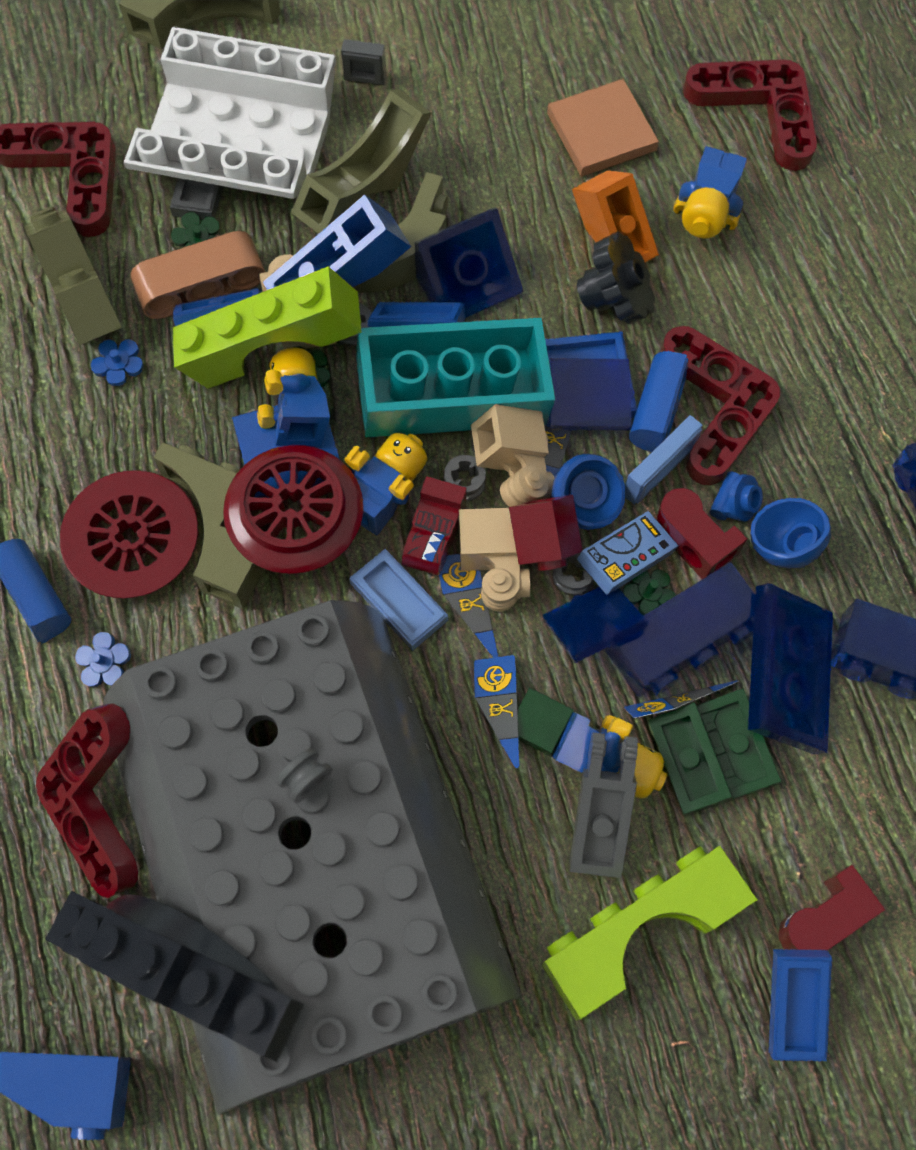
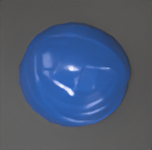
M582 454L571 458L560 467L553 481L552 497L573 495L579 528L585 530L599 529L611 524L621 513L625 503V483L618 468L610 460L595 454Z
M802 498L780 499L766 505L755 515L751 524V542L756 552L767 563L778 568H803L818 559L829 544L831 538L829 517L826 512L811 501Z

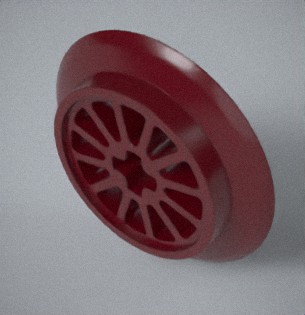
M305 445L281 446L254 457L235 475L225 496L224 523L228 536L235 548L253 564L278 573L309 572L334 561L353 542L360 528L363 516L362 492L352 471L331 453ZM290 471V482L288 484L284 483L279 473ZM298 472H308L301 483L298 484ZM272 477L279 488L275 489L266 484L265 481ZM317 478H321L324 481L312 487ZM259 491L268 496L269 498H259L254 496L256 492ZM330 492L333 493L334 496L331 499L320 498ZM288 498L293 502L300 499L302 509L299 512L291 508L285 511L283 502ZM253 510H266L257 516H252ZM316 511H332V512H331L330 516H329L328 518H326V517H324L323 515L319 514V513L316 512ZM312 521L321 526V528L316 532H312L307 522ZM273 522L266 532L260 529L261 527ZM287 526L286 539L276 538L283 527ZM299 526L303 529L306 537L294 540L295 529Z
M132 470L113 473L87 486L70 504L63 518L60 530L62 558L72 576L84 587L97 594L113 598L144 596L169 584L188 564L197 543V515L186 493L171 480L147 471ZM132 503L131 513L126 515L123 505ZM143 505H150V507L141 515ZM117 508L119 517L113 519L107 513ZM160 513H164L166 515L162 518L155 520ZM100 521H104L110 527L99 528L97 525ZM129 528L134 533H137L139 538L132 544L127 539L125 540L122 534ZM170 528V534H168V535H167V534H157V533H159V532H161V531H164V530ZM93 539H102V540H104V541H101V542H99V543H96V544L92 545ZM150 545H160L167 547L165 548L163 553H159ZM107 553V555L101 561L96 560L98 556ZM147 553L156 561L146 566L142 555ZM133 557H136L140 567L139 570L130 571ZM121 558L119 569L117 571L112 570L111 568Z

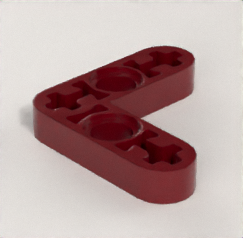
M785 59L704 62L689 68L683 86L684 97L689 103L702 107L766 104L774 156L777 163L789 171H799L808 167L817 148V139L806 77L803 68L798 63ZM740 77L746 78L754 86L748 89L740 88L734 84L733 80ZM784 109H791L799 114L800 119L795 121L786 120L779 112ZM793 136H796V150L801 153L796 152L794 147L789 146Z
M100 122L7 123L0 125V165L8 168L70 167L67 214L76 232L85 237H95L104 233L111 222L116 155L115 144L107 126ZM50 139H60L63 141L62 145L56 150L45 151L42 149L43 144ZM94 141H97L95 144V154L97 157H92L88 148L93 146ZM95 172L103 175L102 179L95 185L88 186L81 183L82 178L89 173ZM87 201H91L95 212L90 214L89 219H83L88 215L89 206Z
M678 326L667 332L661 352H675V347L679 348L683 344L690 347L689 351L685 350L682 352V354H686L687 358H689L686 380L724 403V406L694 444L686 462V470L695 482L701 485H714L726 476L769 418L779 400L780 388L771 376L699 331L688 326ZM701 354H704L705 357L701 366H695L696 360L699 361ZM714 364L726 366L731 372V378L726 381L715 380L709 375L708 368ZM757 391L763 392L765 394L764 398H761L756 403L751 413L745 409L751 394L754 395ZM727 420L740 422L745 429V435L740 438H731L723 432L721 424ZM715 445H717L722 450L715 465H711L708 469L700 465L702 459H707L714 450Z
M114 703L85 710L41 768L36 778L37 794L42 805L91 886L99 895L106 898L134 887L138 880V867L132 852L92 790L127 746L130 739L129 720L120 706ZM79 750L84 757L85 767L81 761ZM84 821H85V823H86V825H87V828H88V831H89V835H88V833H87V831H86V829H85Z

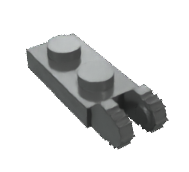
M593 732L588 752L587 769H583L569 860L570 872L621 878L637 785L634 772L638 738L624 736L620 747L619 773L601 771L607 746L605 734Z

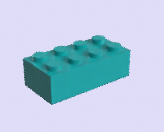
M542 318L361 328L362 333L357 334L356 362L365 438L390 436L393 433L408 435L472 430L471 424L495 404L541 411L544 425L547 424L555 402V394Z

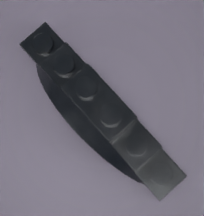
M71 891L45 938L50 943L62 948V951L81 960V963L127 988L275 1062H278L304 1006L303 1003L278 992L274 983L263 972L205 926L168 905L144 896L123 895L106 906H102Z

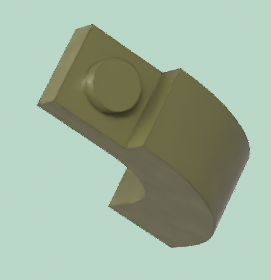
M426 172L410 213L398 224L412 247L380 274L354 286L353 288L358 293L378 292L401 286L418 277L437 259L446 243L445 214L448 206V196L443 195V176Z

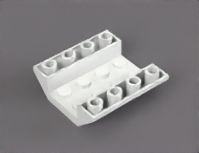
M172 27L161 57L167 85L151 130L135 129L124 160L125 168L286 198H297L306 175L315 172L328 129L336 63L335 55Z

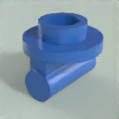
M728 472L711 506L710 515L719 520H726L727 518L737 521L750 520L760 509L763 499L762 489L755 477Z

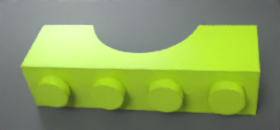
M327 266L173 327L174 368L209 389L244 376V358L261 346L277 342L294 341L323 347L362 333L358 292Z
M701 846L676 862L681 872L665 882L659 874L655 875L633 890L638 898L637 901L622 911L616 902L611 904L590 919L595 927L593 930L579 939L571 931L546 948L551 957L544 961L541 966L576 1021L582 1019L626 989L623 975L624 952L630 937L640 925L655 919L671 918L684 921L706 934L757 901V898L721 846H718L708 854H706Z

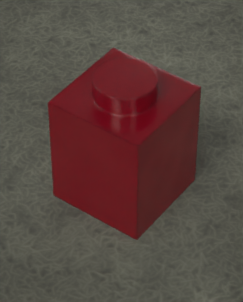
M573 495L532 500L509 507L519 565L537 563L538 570L540 571L557 569L567 566L566 558L582 552Z

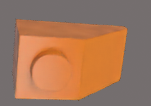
M605 171L572 189L584 227L595 242L619 231L630 238L634 251L642 255L644 262L659 255L633 173Z

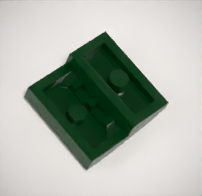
M744 688L696 705L694 702L648 720L684 815L727 803L782 784Z

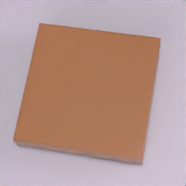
M624 79L548 104L547 114L581 177L657 151L659 141Z

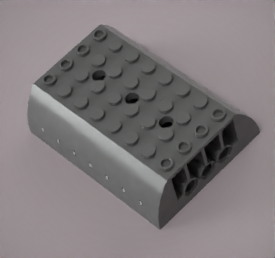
M329 600L130 668L109 688L104 697L103 705L114 703L120 706L130 724L129 742L117 757V762L157 901L189 916L215 933L263 972L274 983L278 992L304 1004L278 1062L265 1058L226 1036L207 1029L191 1020L218 1115L523 997L383 615L378 610L362 603ZM264 720L275 723L278 727V734L270 745L257 747L249 742V731L254 724ZM309 748H314L319 753L317 761L320 764L328 763L333 771L313 794L299 803H294L290 798L291 789L289 787L281 788L276 782L277 777L295 757ZM301 820L310 825L311 838L300 849H288L281 842L282 830L289 822ZM329 925L341 927L347 936V944L344 951L334 958L320 956L315 948V938L318 932Z

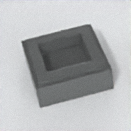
M344 39L341 48L344 80L384 85L387 74L385 44Z
M178 178L170 204L172 216L182 218L184 214L194 212L199 216L200 220L208 216L215 218L223 186Z

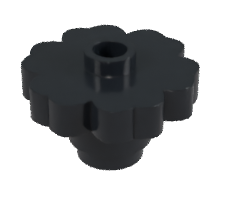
M617 231L595 242L592 254L595 267L586 270L584 276L577 280L578 295L586 309L589 311L597 309L605 311L614 307L618 318L628 324L642 320L648 314L653 313L655 296L649 285L651 281L650 273L645 266L642 255L634 251L630 238Z

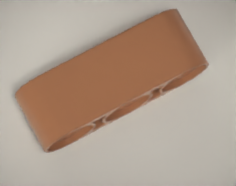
M234 231L140 262L132 269L130 274L143 313L151 319H162L173 316V310L177 304L250 290L261 283L259 273L266 271L250 234L245 231Z

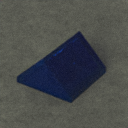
M497 208L489 209L414 242L416 279L429 301L462 303L465 306V318L524 292Z

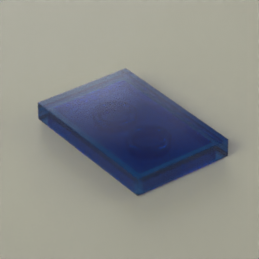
M771 583L756 586L748 730L811 754L827 753L833 612Z

